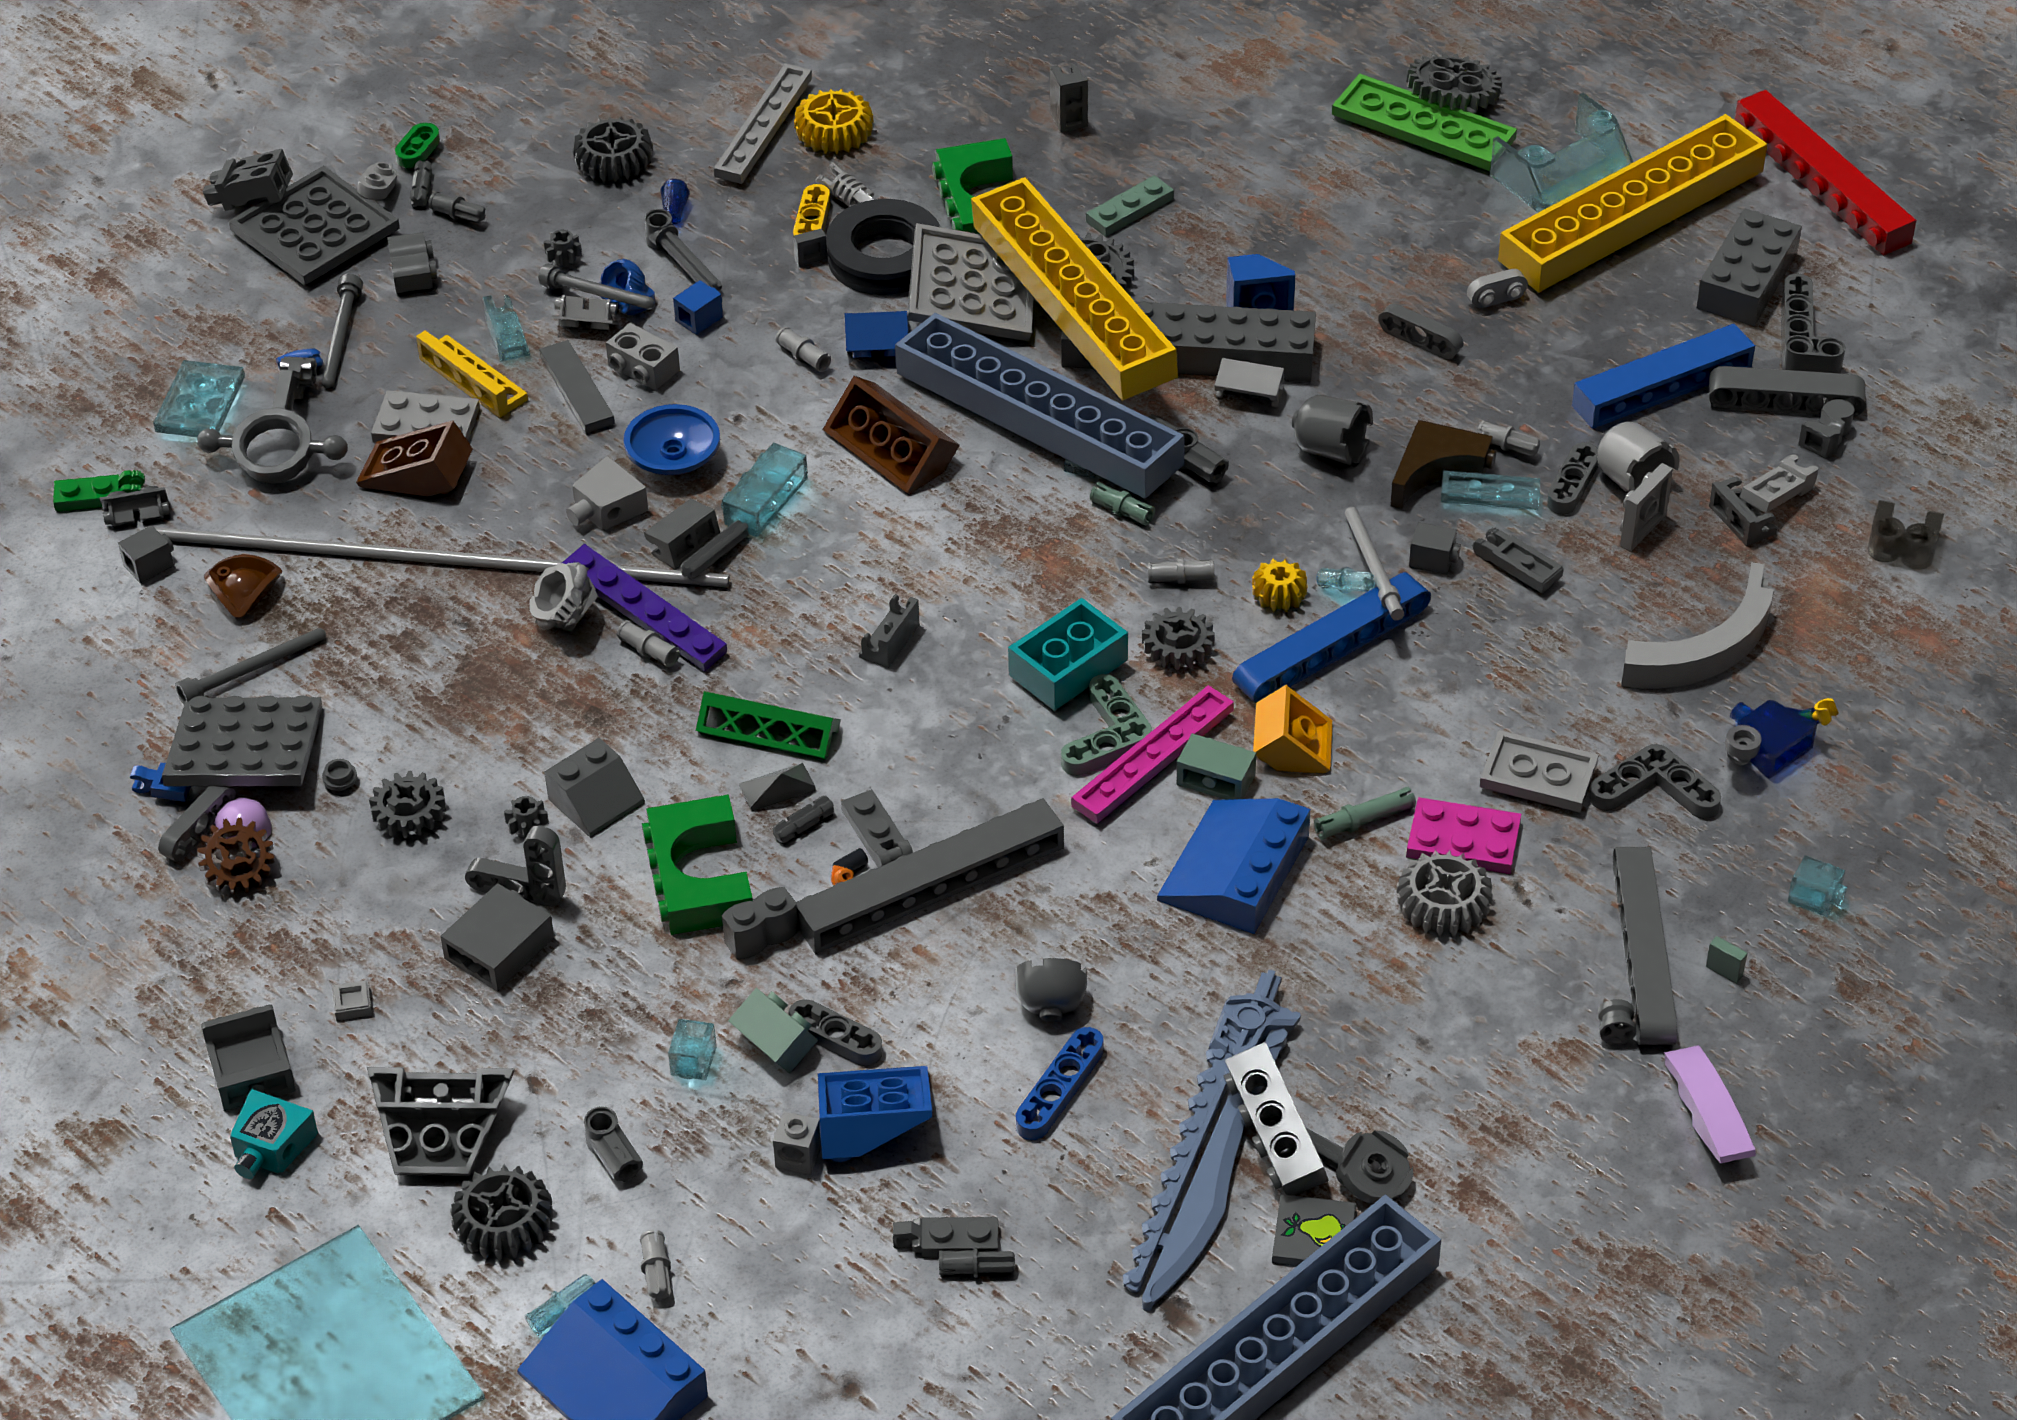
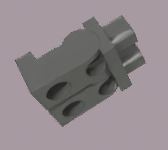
M283 149L245 157L237 163L234 158L226 160L222 170L211 173V185L204 187L203 194L208 206L222 204L225 211L233 210L235 206L245 205L248 200L266 196L269 203L280 202L293 173Z

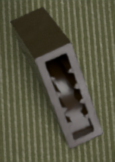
M1418 420L1392 481L1390 506L1403 509L1405 503L1414 493L1438 481L1457 478L1482 481L1487 468L1492 469L1496 459V450H1492L1493 436Z

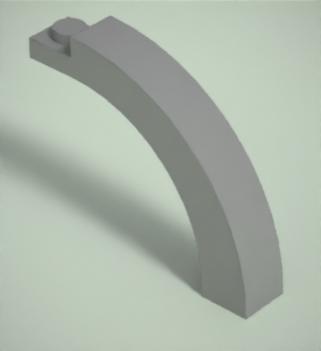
M1751 562L1747 590L1742 603L1725 622L1701 635L1677 641L1645 642L1628 639L1621 687L1659 689L1689 685L1716 676L1745 658L1763 636L1771 612L1774 589L1768 588V578H1762L1764 564Z

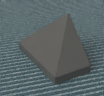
M803 763L739 783V789L751 811L816 791L815 784Z

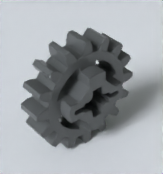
M1177 607L1176 612L1172 613L1168 608H1164V615L1162 616L1153 613L1152 621H1145V630H1142L1144 653H1151L1152 662L1161 659L1162 667L1164 668L1169 663L1174 664L1175 670H1179L1181 664H1186L1187 667L1193 668V661L1195 660L1199 663H1204L1205 655L1211 656L1212 646H1214L1215 641L1212 622L1206 623V615L1204 614L1197 617L1194 616L1195 609L1192 608L1187 613L1182 612L1181 607Z
M408 771L406 777H401L398 773H394V780L382 779L383 788L374 787V797L369 798L373 822L378 823L380 830L388 828L391 836H394L398 831H402L404 838L408 837L410 831H415L418 836L422 835L421 828L426 827L432 830L434 828L433 820L441 821L443 819L442 811L446 810L443 787L438 786L435 777L427 781L426 773L424 772L419 774L418 777H413L412 771Z

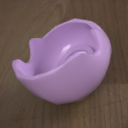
M238 798L228 802L217 813L214 822L220 830L223 828V819L227 818L230 825H235L237 818L241 817L243 826L247 827L253 820L256 822V832L265 829L267 831V838L271 834V821L265 808L259 802L247 798ZM253 842L251 844L252 848L256 847V844Z

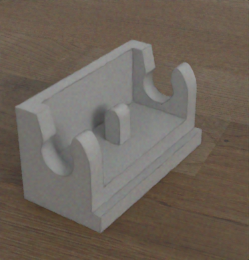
M1222 358L1214 385L1215 391H1217L1216 397L1222 398L1225 390L1269 397L1272 400L1271 407H1278L1284 390V368Z

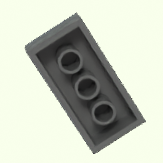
M1744 208L1700 280L1696 308L1755 327L1798 254L1802 226Z

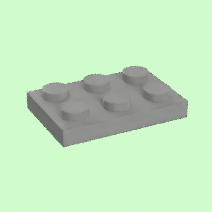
M387 390L371 432L372 442L376 443L377 441L454 420L465 438L469 441L480 410L479 399Z
M1498 730L1480 778V787L1581 812L1598 764L1599 754Z

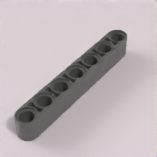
M1614 847L1613 873L1631 1004L1634 1008L1637 1044L1675 1045L1677 1041V1020L1651 847Z

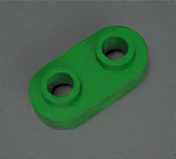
M419 123L413 126L395 148L397 163L402 167L414 169L418 161L425 162L440 143L438 127L432 123Z

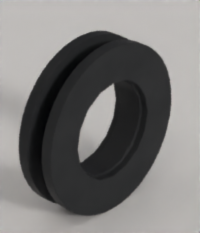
M874 199L855 204L838 214L827 230V260L830 271L838 281L858 292L872 295H893L910 291L913 247L901 255L890 258L868 256L857 250L856 247L865 240L877 236H896L913 244L916 223L940 227V224L928 210L904 200Z

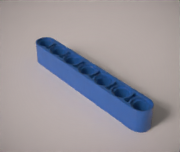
M1407 572L1398 574L1389 581L1391 585L1397 588L1400 594V605L1404 611L1402 619L1393 620L1388 609L1382 606L1378 597V587H1375L1244 661L1234 671L1232 681L1251 700L1257 703L1285 685L1292 687L1420 614L1430 603L1431 593Z

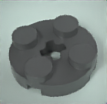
M1374 1130L1372 1134L1356 1133L1347 1141L1338 1156L1336 1177L1355 1197L1373 1205L1385 1194L1393 1201L1397 1200L1412 1181L1413 1166L1410 1169L1407 1160L1409 1153L1397 1138L1386 1132ZM1378 1162L1380 1164L1379 1170L1383 1174H1376L1371 1171L1368 1163Z

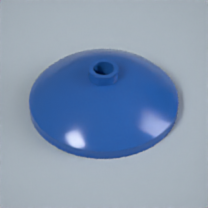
M681 404L662 405L644 411L630 422L624 433V448L629 459L641 469L659 475H680L694 471L710 461L720 445V431L715 420L701 409Z

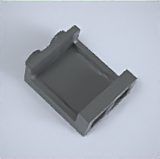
M272 1005L255 1007L225 1017H218L201 1024L224 1111L243 1106L251 1089L273 1097L296 1091L291 1067L285 1053Z

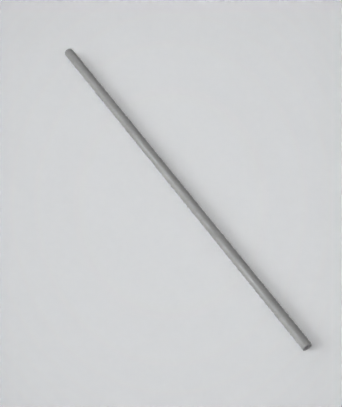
M154 527L161 535L166 534L174 542L544 572L546 568L554 567L556 564L563 562L559 560ZM616 565L636 580L726 588L730 584V575L702 572L695 579H689L687 576L684 577L680 570Z

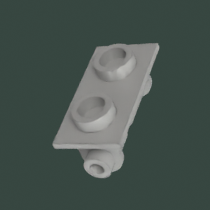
M562 295L561 298L555 299V310H560L559 316L552 315V319L561 320L560 326L579 328V322L591 323V329L609 330V324L619 325V322L612 320V315H617L618 303L612 302V299L589 298V309H584V297Z

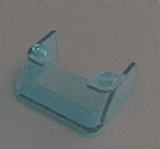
M1583 92L1578 97L1575 132L1582 139L1551 154L1539 145H1531L1517 151L1497 136L1493 138L1490 176L1536 212H1540L1628 166L1634 161L1615 115Z

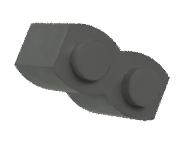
M424 232L387 237L396 293L433 288L431 279L437 278L435 260L428 261V259L434 258L432 242L431 240L425 241Z
M785 887L769 889L757 896L754 901L736 904L722 915L724 942L737 960L753 957L762 952L767 945L783 943L794 937L799 931L797 903Z

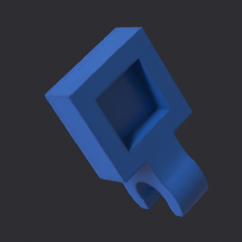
M160 762L157 770L139 765L133 767L130 774V779L135 780L132 791L147 793L151 790L152 797L186 801L191 786L163 785L162 773L166 763Z

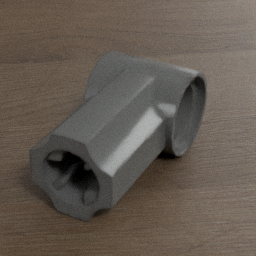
M602 1106L588 1111L584 1118L588 1149L598 1155L614 1181L626 1182L634 1178L636 1173L643 1168V1161L618 1125L616 1113L612 1109Z

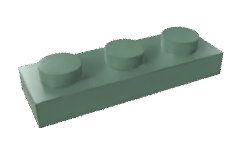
M1153 175L1086 213V223L1107 237L1173 200L1174 189Z

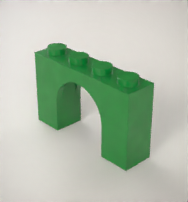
M1006 138L936 149V162H932L933 176L935 180H940L938 182L940 196L942 199L946 198V213L948 217H953V230L980 234L975 229L973 222L971 198L974 196L967 193L968 190L983 184L1013 180V156Z
M729 794L646 808L648 822L642 823L645 844L652 843V848L647 849L650 870L657 869L658 874L652 875L655 895L663 896V900L658 901L661 922L668 921L671 935L723 926L722 915L726 910L736 904L753 901L747 871L711 878H697L686 875L676 868L677 863L690 852L737 843L735 819Z

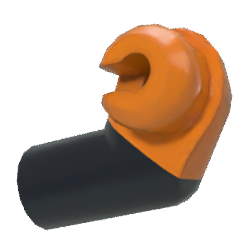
M858 848L833 863L830 879L833 886L839 882H845L854 878V871L868 863V857L863 849Z

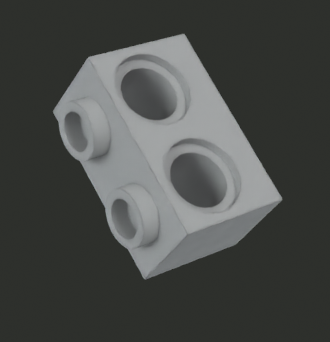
M632 323L627 324L606 342L608 366L654 390L660 388L680 371L678 347Z

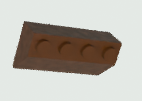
M853 376L822 429L909 494H912L944 473L960 444L878 384L857 376Z

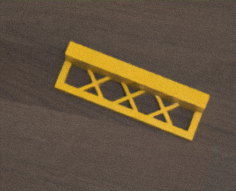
M426 330L416 335L419 359L471 398L479 399V404L498 418H501L528 400L527 392L449 335H445L439 340ZM507 394H512L513 397L507 400Z

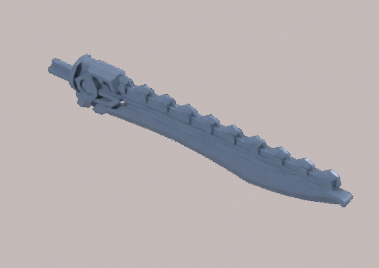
M1268 970V973H1261L1254 994L1246 993V995L1230 996L1223 1006L1209 1044V1050L1206 1051L1207 1062L1212 1067L1197 1075L1198 1086L1203 1091L1188 1099L1189 1111H1192L1194 1115L1179 1123L1180 1135H1183L1186 1139L1170 1148L1171 1160H1174L1176 1165L1163 1171L1160 1175L1161 1184L1165 1185L1167 1189L1151 1198L1152 1210H1155L1158 1214L1142 1223L1143 1235H1146L1148 1240L1132 1249L1133 1261H1136L1139 1266L1123 1275L1124 1287H1127L1132 1292H1139L1157 1250H1162L1142 1296V1309L1145 1311H1150L1152 1306L1189 1270L1210 1241L1225 1213L1233 1165L1245 1128L1244 1120L1237 1107L1244 1103L1239 1093L1232 1096L1231 1092L1169 1234L1165 1233L1228 1086L1223 1075L1230 1072L1225 1059L1266 1042L1274 1061H1276L1279 1053L1287 1043V1032L1292 1031L1301 1019L1300 1012H1291L1288 1008L1281 1007L1274 1002L1282 981V977L1275 975L1276 971ZM1263 1086L1255 1087L1250 1094L1259 1095Z

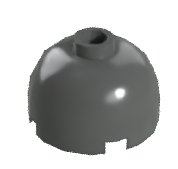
M1043 958V965L1032 967V960L1017 965L1015 969L1016 995L1024 1008L1033 1014L1040 1015V1019L1043 1021L1053 1022L1061 1020L1062 1015L1069 1014L1079 1007L1086 994L1087 969L1085 967L1081 970V963L1061 958Z

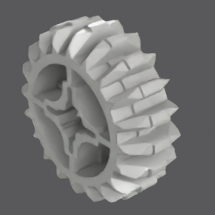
M1435 850L1432 857L1422 853L1418 861L1411 859L1408 867L1403 868L1396 890L1398 894L1397 903L1399 908L1402 909L1404 919H1411L1413 927L1422 925L1425 934L1430 930L1437 931L1439 937L1443 932H1450L1454 937L1458 930L1468 934L1471 926L1479 927L1482 919L1487 917L1493 899L1491 878L1487 877L1485 868L1478 867L1476 859L1466 861L1464 853L1458 857L1452 856L1450 850L1446 855H1440Z

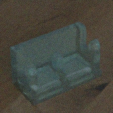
M490 295L483 297L486 323L499 361L529 356L530 351L517 313L513 311L511 298L508 295H504L505 305L501 308H496L494 300Z

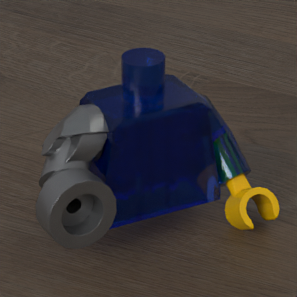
M1826 698L1817 702L1814 708L1800 710L1786 707L1774 700H1767L1753 710L1745 703L1740 702L1730 713V718L1737 723V726L1732 727L1728 731L1724 741L1727 756L1730 760L1740 765L1747 764L1750 761L1767 779H1770L1813 748L1817 724L1828 725L1832 720L1831 716L1839 714L1833 699Z

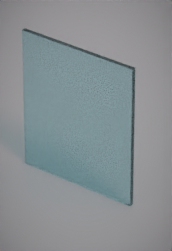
M359 1225L170 1328L171 1334L231 1420H449L485 1399L483 1391Z

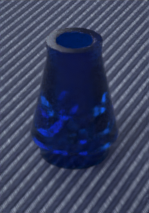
M669 179L660 189L662 206L664 210L671 214L672 224H678L681 222L690 191L684 181Z

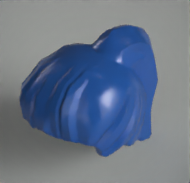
M618 259L610 262L601 274L600 284L652 297L655 300V292L646 285L644 273L630 260ZM612 300V302L618 303V309H620L622 314L635 315L647 310Z

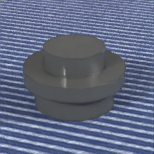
M345 759L331 760L326 764L322 773L323 783L327 788L335 791L348 789L357 780L356 769Z

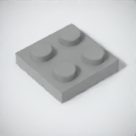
M1661 463L1652 473L1648 472L1645 475L1641 485L1635 491L1631 490L1626 495L1623 501V508H1625L1624 518L1620 524V531L1622 532L1621 547L1632 551L1667 515L1673 468Z

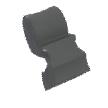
M1841 399L1827 402L1822 408L1820 422L1811 420L1802 424L1798 446L1825 459L1830 455L1837 454L1842 437L1849 434L1854 415L1853 405Z

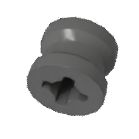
M1613 999L1599 1006L1597 1013L1601 1023L1599 1027L1601 1039L1613 1045L1625 1044L1633 1040L1636 1036V1025L1632 1021L1634 1019L1632 1004L1622 999Z

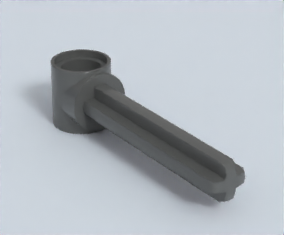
M653 209L647 212L645 215L646 244L652 249H665L695 282L701 280L711 288L713 287L720 291L722 289L721 282L678 237V230L672 224L671 214L664 209Z

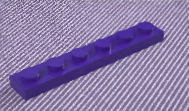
M583 544L562 562L563 564L579 562L589 568L587 570V577L593 583L598 597L646 631L652 630L659 635L661 640L676 646L681 656L705 672L728 652L727 643L586 544Z

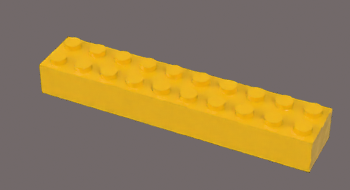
M1724 114L1500 233L1498 261L1508 269L1520 270L1527 279L1528 285L1537 292H1541L1762 173L1767 143L1730 116Z
M1026 177L971 198L975 229L1122 401L1178 378L1176 348Z

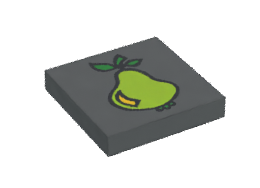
M1280 1194L1272 1263L1298 1266L1354 1220L1356 1203Z

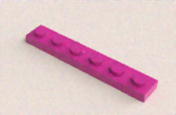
M1206 686L1071 797V807L1096 824L1099 823L1180 756L1192 733L1204 736L1234 711V701L1211 686Z

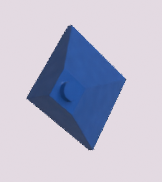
M928 1066L818 1073L822 1159L843 1162L850 1160L852 1157H860L932 1118Z

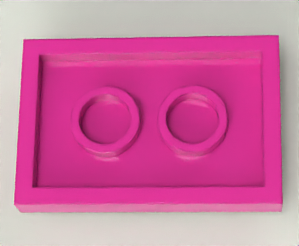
M1418 797L1406 857L1419 859L1422 853L1432 857L1435 850L1440 855H1446L1450 850L1452 856L1456 857L1464 853L1466 861L1476 859L1478 867L1485 868L1487 871L1511 874L1522 814Z

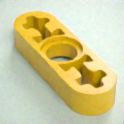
M812 184L803 190L793 236L821 228L824 231L830 209V190L828 187L822 184ZM808 216H818V217H819L818 219H814V220L805 219V217H808Z

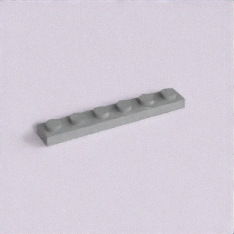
M786 63L783 65L715 165V178L740 184L743 183L812 80L811 69Z

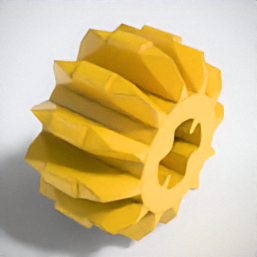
M1272 558L1270 564L1261 563L1258 570L1254 571L1252 594L1254 595V600L1260 602L1261 608L1270 606L1273 613L1277 609H1283L1285 612H1288L1290 606L1299 608L1301 600H1305L1307 595L1306 571L1299 568V563L1289 564L1286 558L1282 562H1277Z

